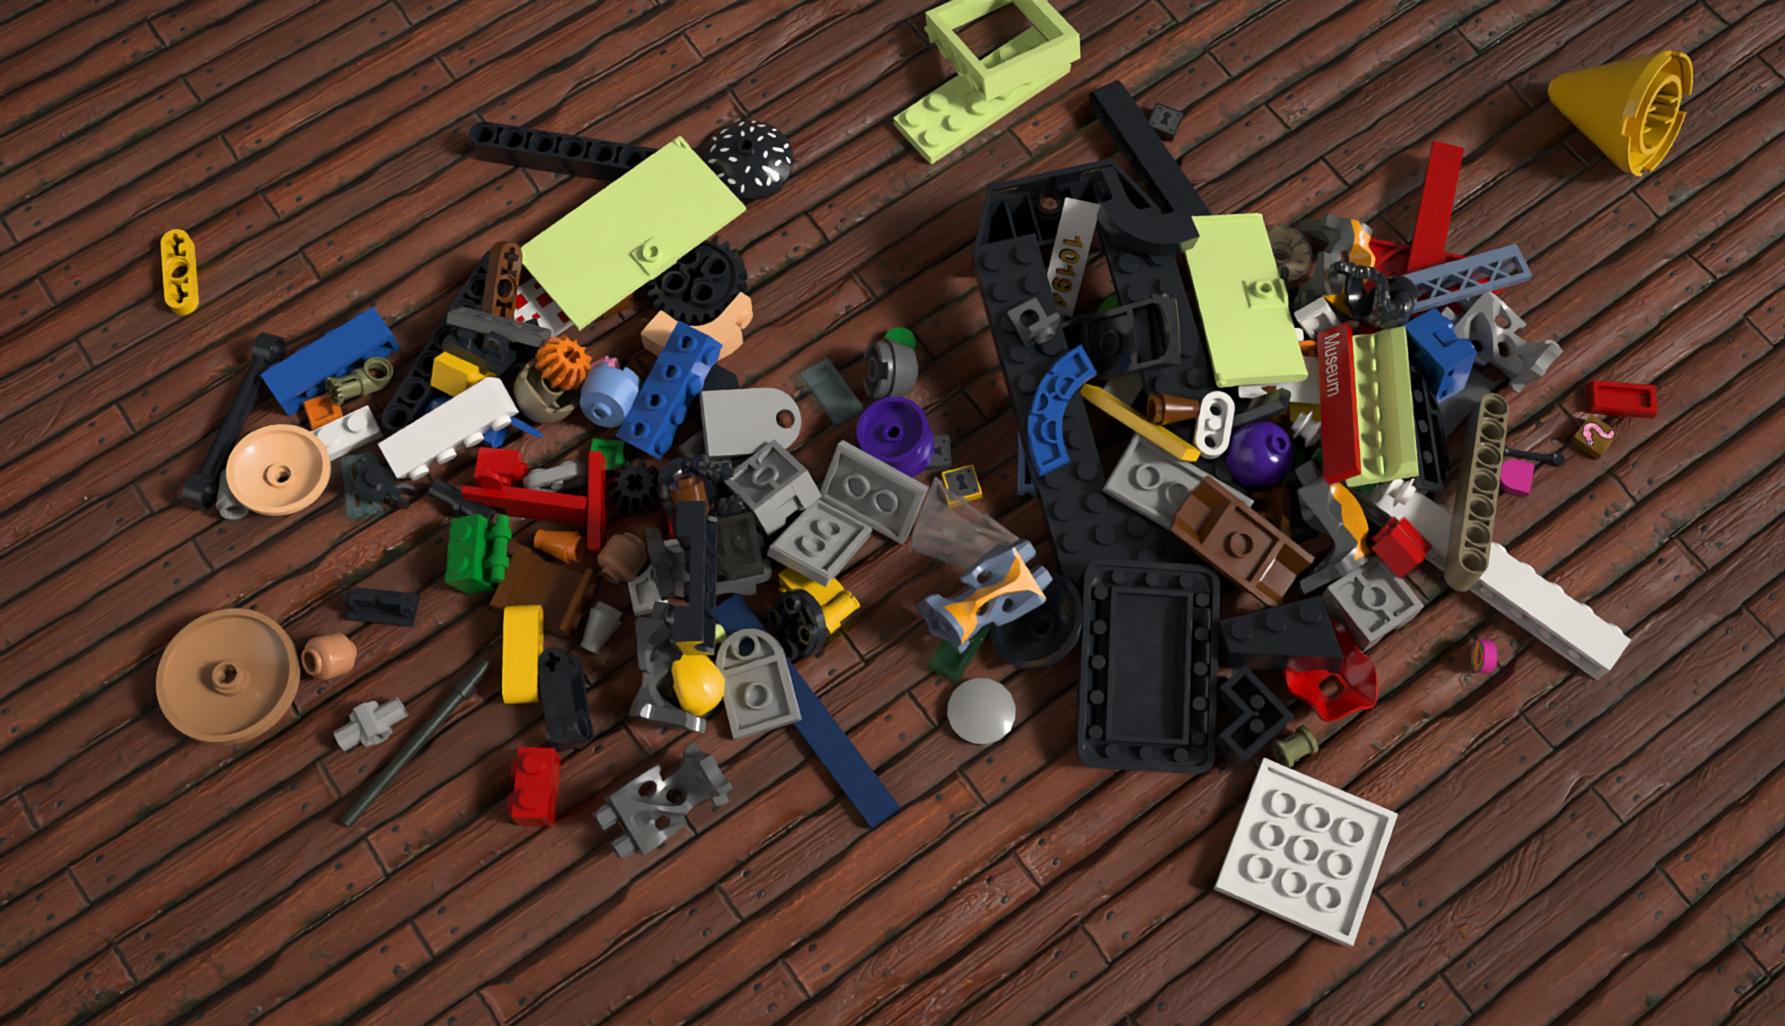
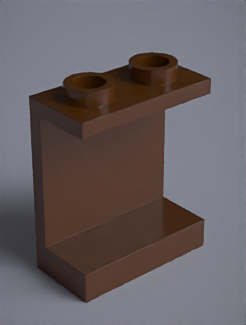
M518 544L509 562V569L505 571L504 582L499 584L490 605L496 615L504 617L506 606L541 605L544 616V632L571 641L574 633H579L583 627L586 616L584 611L588 602L592 603L595 600L599 584L591 569L586 568L584 574L577 573L537 559L531 548Z

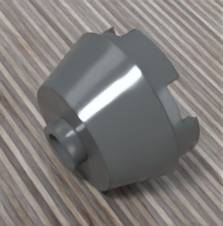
M886 337L877 342H869L863 360H869L868 377H863L867 396L880 400L885 397H900L910 394L914 389L918 376V365L914 350L909 346Z

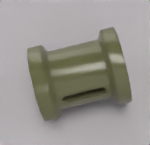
M1301 725L1295 729V733L1286 738L1271 741V748L1278 762L1290 768L1297 759L1306 754L1313 755L1318 751V744L1311 731L1306 726Z

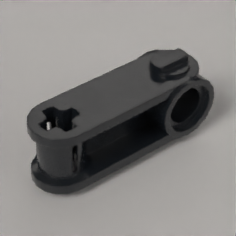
M549 647L541 653L538 659L547 740L551 748H554L557 753L569 749H582L588 743H591L594 737L582 663L575 655L566 654L557 647Z

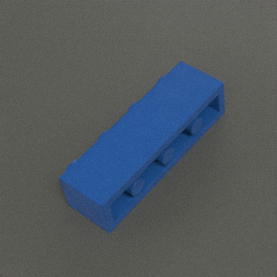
M372 307L367 311L358 313L352 320L339 328L331 329L324 337L312 344L301 347L295 354L282 362L272 364L268 370L260 375L290 417L304 408L302 402L329 392V390L325 389L326 386L324 385L326 378H339L349 375L351 370L363 367L364 363L371 357L386 359L401 348L376 309Z

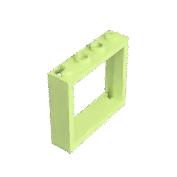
M952 0L925 12L927 26L924 29L928 33L930 42H934L939 47L942 56L954 64L956 72L960 76L963 75L968 80L973 91L976 90L986 102L1080 59L1079 34L1047 0ZM1013 2L1049 42L987 70L952 29Z

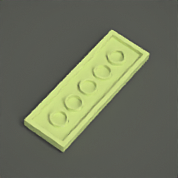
M1032 26L980 60V62L988 70L1048 41ZM1069 63L987 102L976 90L973 91L968 80L963 75H958L895 116L894 126L932 165L1069 73L1071 64Z

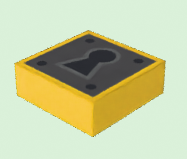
M973 464L941 472V478L950 506L982 498V491Z

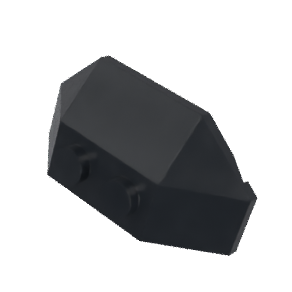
M1409 364L1419 476L1403 479L1406 481L1415 479L1412 483L1413 486L1440 493L1444 491V484L1447 482L1450 473L1441 410L1432 388L1426 381L1428 376L1425 369Z

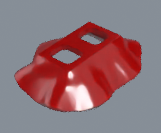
M1330 617L1329 619L1344 657L1340 674L1328 673L1327 670L1297 672L1295 669L1282 668L1284 686L1287 693L1310 705L1315 710L1319 719L1324 722L1336 721L1356 711L1373 708L1378 698V676L1373 662L1356 647L1350 631L1342 623ZM1329 676H1334L1343 687V692L1332 699L1326 698L1318 687V683Z

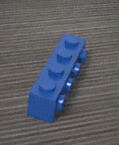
M678 320L616 436L661 460L663 455L670 449L673 437L680 424L687 418L688 409L695 396L702 390L704 380L710 368L717 362L723 345L709 335Z

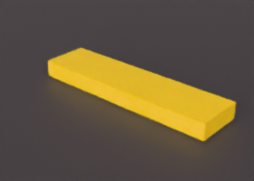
M1084 383L1080 391L1084 399L1178 459L1190 462L1197 461L1201 453L1199 449L1164 427L1151 423L1148 417L1102 388Z

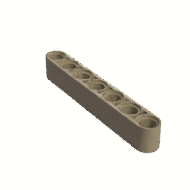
M1494 393L1485 394L1468 416L1444 570V578L1447 584L1457 591H1468L1485 573L1489 565L1509 416L1507 401L1502 396Z

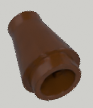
M1161 392L1157 393L1156 396H1150L1147 402L1148 420L1151 423H1156L1158 426L1188 419H1197L1200 412L1197 399H1188Z

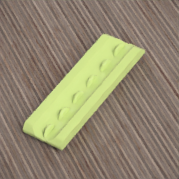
M1405 326L1389 330L1385 329L1373 334L1354 335L1353 351L1361 474L1346 479L1347 487L1419 476Z

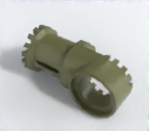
M371 357L364 363L363 367L351 370L349 375L339 378H326L324 385L326 386L325 389L329 390L326 394H330L329 400H331L332 404L338 406L346 399L355 396L362 398L369 393L383 390L390 384L393 367L384 358ZM372 368L380 369L385 373L386 377L374 378L369 374L368 370Z

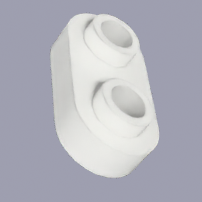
M1221 391L1210 392L1199 405L1200 412L1196 420L1193 446L1201 451L1200 456L1207 459L1219 457L1229 445L1235 406L1231 397ZM1210 407H1217L1220 410V415H1213L1210 412ZM1211 438L1215 446L1208 447L1204 439Z

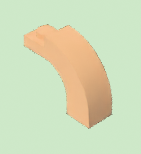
M740 292L714 321L705 325L691 326L723 345L718 360L730 355L743 344L741 329H744L753 317L751 298ZM660 310L640 333L644 348L659 357L678 321Z

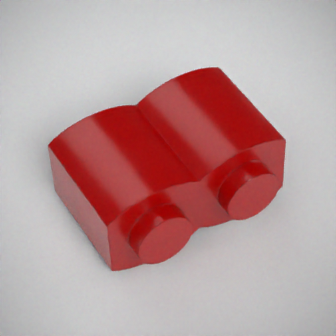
M1393 516L1372 537L1376 543L1371 549L1401 579L1426 557V554L1433 545L1405 516L1399 520Z

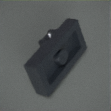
M458 327L443 339V351L498 376L516 362L517 352L509 349V338L494 331L483 336L474 330Z

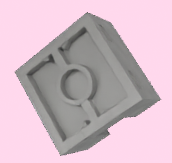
M775 439L735 468L734 477L723 481L732 496L736 494L741 495L746 506L743 511L768 536L782 528L786 524V518L793 512L808 508L822 497L808 470Z
M1377 555L1328 586L1321 596L1327 613L1350 631L1356 647L1362 653L1377 644L1391 630H1398L1413 620L1424 607L1402 578L1399 579Z

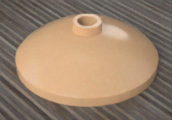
M287 424L266 426L245 436L232 450L226 467L227 482L237 501L253 512L270 516L295 513L312 504L326 488L331 473L330 458L321 440L304 428ZM283 477L288 478V480L283 483L278 482V480Z

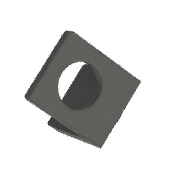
M1033 298L1007 313L1026 347L1035 342L1040 344L1052 338L1060 321V316L1057 312L1047 317L1037 298ZM1024 311H1033L1038 315L1039 322L1027 328L1021 324L1020 315Z

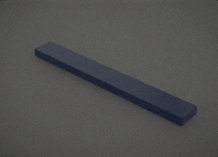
M736 593L716 607V622L723 627L727 637L739 630L749 628L759 629L768 633L740 594ZM752 638L744 639L740 643L739 653L741 656H749L754 651L755 643ZM786 657L802 718L801 721L792 724L872 830L898 811L900 806Z

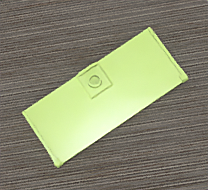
M1262 214L1192 216L1200 237L1194 248L1183 253L1216 385L1218 387H1233L1238 385L1307 380L1308 373L1288 308L1287 290L1284 280L1280 278Z

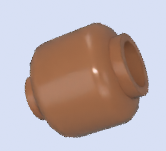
M627 532L623 533V535L615 534L610 537L597 557L598 564L602 569L601 575L614 584H617L619 581L627 583L633 581L648 559L644 542L637 536Z
M332 632L311 638L305 645L301 661L303 668L309 675L318 680L325 681L348 674L354 667L357 650L355 644L343 633Z

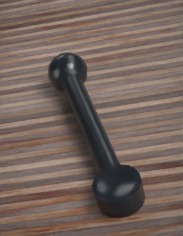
M1504 445L1503 457L1512 455L1548 461L1555 467H1559L1565 462V457L1561 453H1554L1551 456L1509 449L1507 445Z

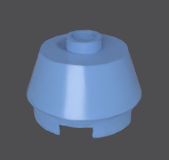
M601 362L586 372V378L581 385L580 407L584 415L595 424L613 428L624 422L643 387V383L629 368L625 367L622 371L615 367H608L609 362Z

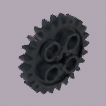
M715 235L711 241L704 240L679 258L667 270L653 280L650 279L645 283L648 291L649 301L654 302L653 305L656 312L663 310L670 317L673 316V319L682 322V320H685L689 326H692L693 322H698L700 326L705 325L706 320L714 321L740 292L747 291V281L745 280L748 279L747 270L744 269V259H739L738 250L733 249L730 251L728 241L719 245L718 236ZM686 261H694L692 264H683ZM715 271H723V273L719 275L712 274ZM673 286H681L678 290H670ZM704 296L711 297L706 301L698 300L699 298Z

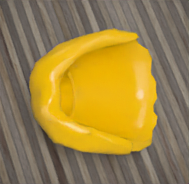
M683 654L680 660L672 663L671 671L674 680L672 687L676 692L681 708L685 712L700 717L718 705L724 696L725 678L707 655Z

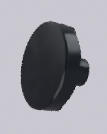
M800 588L783 592L777 598L774 608L768 610L767 620L770 626L775 628L777 636L782 643L781 646L785 656L791 659L794 657L805 658L817 654L823 648L827 634L825 617L819 603L809 592Z

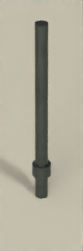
M482 658L465 678L460 677L452 686L454 691L344 813L340 820L345 825L351 828L461 702L464 699L469 700L477 691L476 685L493 667L486 659Z

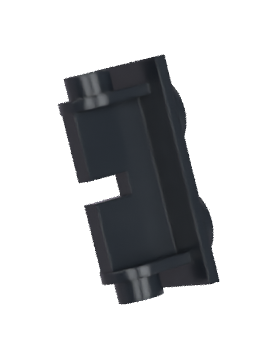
M354 587L352 592H346L344 595V604L349 605L346 619L414 627L421 595Z

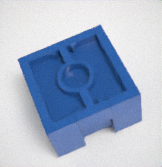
M1436 308L1404 324L1410 365L1425 369L1428 376L1426 381L1432 388L1437 402L1440 403L1464 390L1477 354L1473 344L1468 339H1459L1454 333L1452 322L1447 317H1443Z

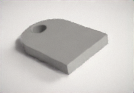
M779 389L702 391L699 394L705 453L708 459L753 456L774 439L786 449L799 435L801 429L799 408L788 394ZM778 412H785L790 416V428L785 429L777 424L776 415Z
M743 629L730 635L718 651L716 666L725 678L723 699L733 739L740 740L801 721L802 718L788 664L780 643L773 636L759 629ZM752 638L755 643L754 651L749 656H741L739 653L740 643L744 639Z

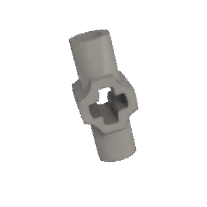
M397 696L382 705H379L377 701L363 703L355 707L353 712L349 714L351 722L335 730L333 733L344 751L361 742L365 747L378 745L387 740L390 734L393 733L390 726L408 717V714Z

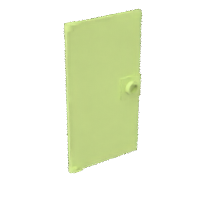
M678 136L521 247L523 254L522 265L580 331L746 211V207L689 147L688 143L681 136Z

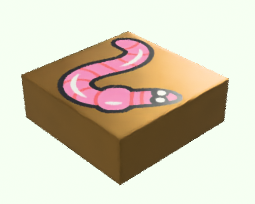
M1590 414L1570 441L1598 460L1619 432Z

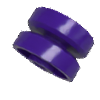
M902 396L885 397L872 403L862 413L857 423L856 435L862 451L911 478L919 475L929 466L934 456L935 440L923 409L914 401Z

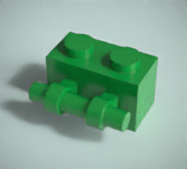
M480 514L451 519L445 583L469 595L497 590L498 583L504 582L505 571L509 569L510 559L506 556L507 544L511 541L512 529L509 528V516L497 515L496 523Z

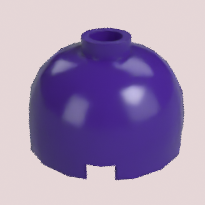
M1268 421L1253 422L1238 428L1230 435L1229 455L1226 456L1227 465L1233 476L1241 484L1247 487L1253 485L1259 487L1258 489L1264 490L1281 481L1289 473L1294 462V446L1289 435L1280 426Z

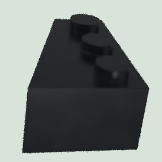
M1321 596L1219 621L1218 640L1228 668H1242L1246 665L1249 669L1272 670L1273 668L1295 669L1297 672H1306V669L1327 670L1328 673L1340 674L1344 657Z

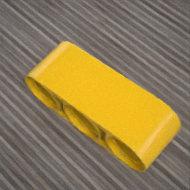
M541 605L506 606L504 609L502 695L505 704L541 703L542 693L538 672V659L543 652L544 616Z

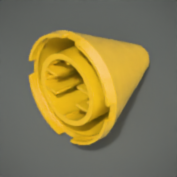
M1666 50L1563 73L1551 81L1548 87V96H1550L1551 103L1623 172L1642 176L1640 171L1651 172L1659 165L1670 150L1682 126L1686 112L1678 110L1682 94L1691 95L1693 84L1692 63L1686 54Z

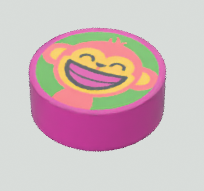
M1476 639L1471 648L1472 668L1475 673L1490 674L1494 671L1497 664L1496 646L1492 640Z

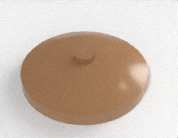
M231 608L205 614L189 623L176 634L161 657L156 674V694L161 710L176 729L198 742L223 746L251 740L274 726L292 704L300 681L301 668L298 651L287 632L274 620L262 613L248 609Z

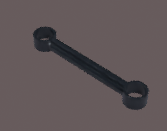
M262 332L256 337L252 347L253 361L199 472L190 475L184 485L182 499L186 505L208 510L216 501L219 488L217 480L265 383L260 374L268 370L272 364L282 362L284 359L286 341L283 337Z

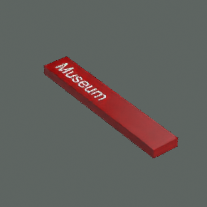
M1348 322L1317 333L1323 477L1328 485L1361 474L1352 328Z

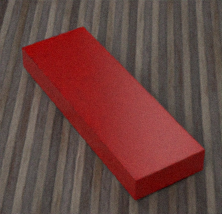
M589 451L587 549L593 556H598L606 544L607 460L601 451Z

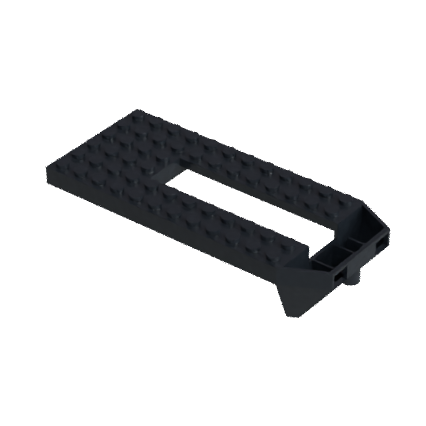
M1113 158L988 185L971 262L1058 574L1071 581L1082 595L1084 570L1095 559L1108 558L1205 565L1215 570L1219 576L1220 597L1242 592L1243 590L1196 555L1191 547L1168 529L1102 491L1106 484V479L1080 388L1070 398L1062 418V436L1070 459L1069 463L1038 477L1029 452L1027 424L1032 400L1049 369L1069 350L1060 321L1052 338L1038 344L1035 342L1026 347L1007 313L1033 298H1037L1047 317L1057 312L1044 265L1050 264L1065 198L1096 204L1103 203L1100 202L1095 191V183L1101 170L1084 174L1082 172L1114 166L1128 199L1136 208L1153 215H1162L1161 209ZM1017 187L1016 189H1012V190H1008V191H1003V192H999V193H994V194H992V192H996V191H1001V190H1005V189H1010V188ZM1046 197L1052 198L1056 201L1057 207L1053 210H1047L1042 207L1040 201ZM1097 218L1088 255L1104 252L1119 306L1149 299L1150 295L1167 293L1169 298L1177 300L1180 324L1181 365L1157 371L1144 370L1139 372L1147 401L1150 396H1156L1157 393L1161 392L1188 399H1197L1200 405L1207 394L1215 391V387L1175 255L1152 256L1132 251L1113 239ZM1024 311L1020 315V322L1028 328L1039 322V318L1033 311ZM1210 407V412L1213 415H1220V410L1217 407ZM1188 419L1162 425V427L1193 446L1197 419ZM1211 438L1204 439L1208 447L1215 446ZM1229 445L1217 458L1207 459L1199 455L1196 462L1187 461L1247 496L1245 486L1233 476L1227 465L1226 456L1229 455Z

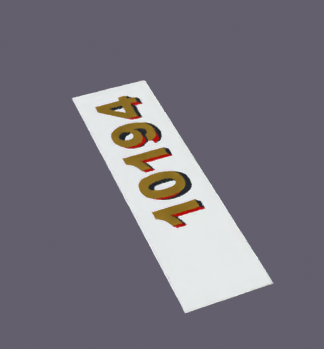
M1065 198L1047 272L1057 312L1063 316H1073L1098 218L1096 215L1101 204Z

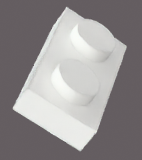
M368 405L311 431L324 444L330 461L383 437Z

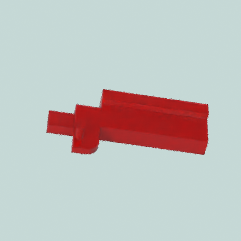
M488 466L485 467L484 471L479 470L478 472L483 488L465 485L462 487L461 494L464 500L484 503L486 506L504 508L507 516L587 526L588 497L504 486L501 477L494 472H490L491 467Z

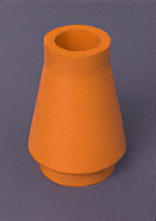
M540 529L534 537V547L536 549L543 550L568 564L580 562L586 552V538L580 536L577 531H546Z

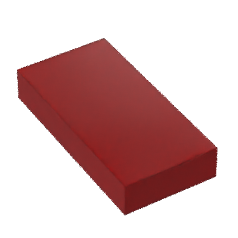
M1590 380L1587 384L1589 414L1654 419L1658 414L1655 385Z

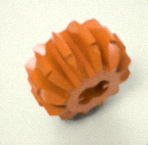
M563 334L558 337L552 336L542 344L535 355L537 363L534 368L542 371L541 379L550 381L551 388L558 386L564 392L569 389L574 390L582 385L583 380L586 378V372L592 369L590 366L592 358L584 353L586 347H580L577 344L576 338L569 340Z

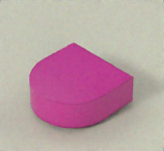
M1516 459L1504 462L1501 468L1499 487L1507 493L1527 497L1530 493L1535 464Z

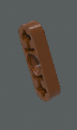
M499 241L492 246L481 311L514 319L523 259L522 250L518 244ZM504 253L508 254V260L504 259ZM501 269H502V270H507V273H506V274L501 273ZM503 279L506 284V290L500 297L497 292V285ZM496 302H502V306H497Z

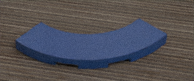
M1082 345L1070 350L1049 369L1032 400L1028 415L1027 440L1030 456L1038 477L1070 461L1062 436L1063 414L1067 403L1075 391L1097 374Z

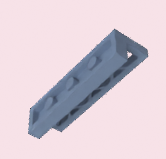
M1513 244L1402 276L1409 278L1418 290V297L1431 293L1429 299L1416 302L1412 310L1413 314L1530 281L1533 275L1517 244ZM1514 266H1516L1519 274L1512 276L1505 273L1511 271ZM1490 277L1487 283L1481 284L1476 282V280ZM1461 285L1458 291L1450 292L1446 290L1447 288Z

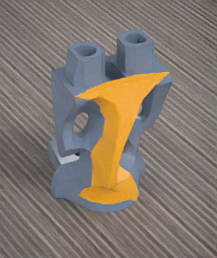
M1020 539L1010 546L997 544L959 577L962 583L968 584L969 590L953 598H943L939 594L934 593L928 595L924 600L915 605L918 612L926 620L930 633L949 641L956 651L961 654L970 644L969 639L984 625L992 622L995 626H1001L1042 605L1046 601L1042 591L1053 579L1047 569L1041 565H1036L1030 571L1026 567L1025 563L1036 555V551L1028 540ZM989 570L987 581L978 583V575L983 571ZM1011 599L1012 605L1007 611H1003L1002 605L1005 600ZM982 606L980 614L977 615V610Z

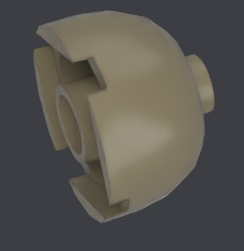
M534 358L520 370L513 386L514 401L526 417L537 423L549 424L560 422L579 405L580 400H578L577 394L580 392V388L569 389L564 392L558 386L551 388L550 381L541 379L542 371L534 368L537 363V359Z

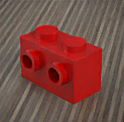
M518 747V757L512 759L511 778L515 779L514 793H509L507 812L511 814V818L521 827H555L561 758L554 748Z

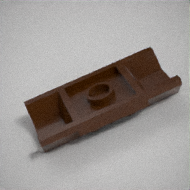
M1209 475L1205 476L1187 494L1170 519L1169 531L1191 547L1196 555L1245 593H1250L1268 608L1282 605V597L1296 576L1315 559Z

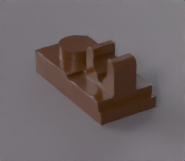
M1289 487L1266 488L1264 490L1260 489V492H1252L1250 495L1251 499H1257L1256 513L1291 539Z

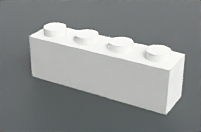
M487 377L383 440L378 445L396 477L411 478L414 481L430 472L428 467L434 463L443 464L453 459L457 455L455 451L465 445L468 448L481 442L484 439L482 434L492 428L494 431L506 427L512 422L510 417L519 413L500 378Z

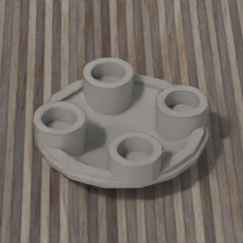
M974 678L963 682L953 691L948 701L947 719L952 729L962 739L982 747H988L994 742L1001 740L1010 731L1015 721L1016 706L1011 693L1002 684L988 678Z

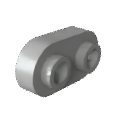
M568 460L554 468L534 469L522 480L523 488L555 493L576 489L588 483V468L586 464L579 463L577 460Z

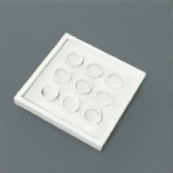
M1263 758L1214 890L1351 948L1354 945L1398 814Z

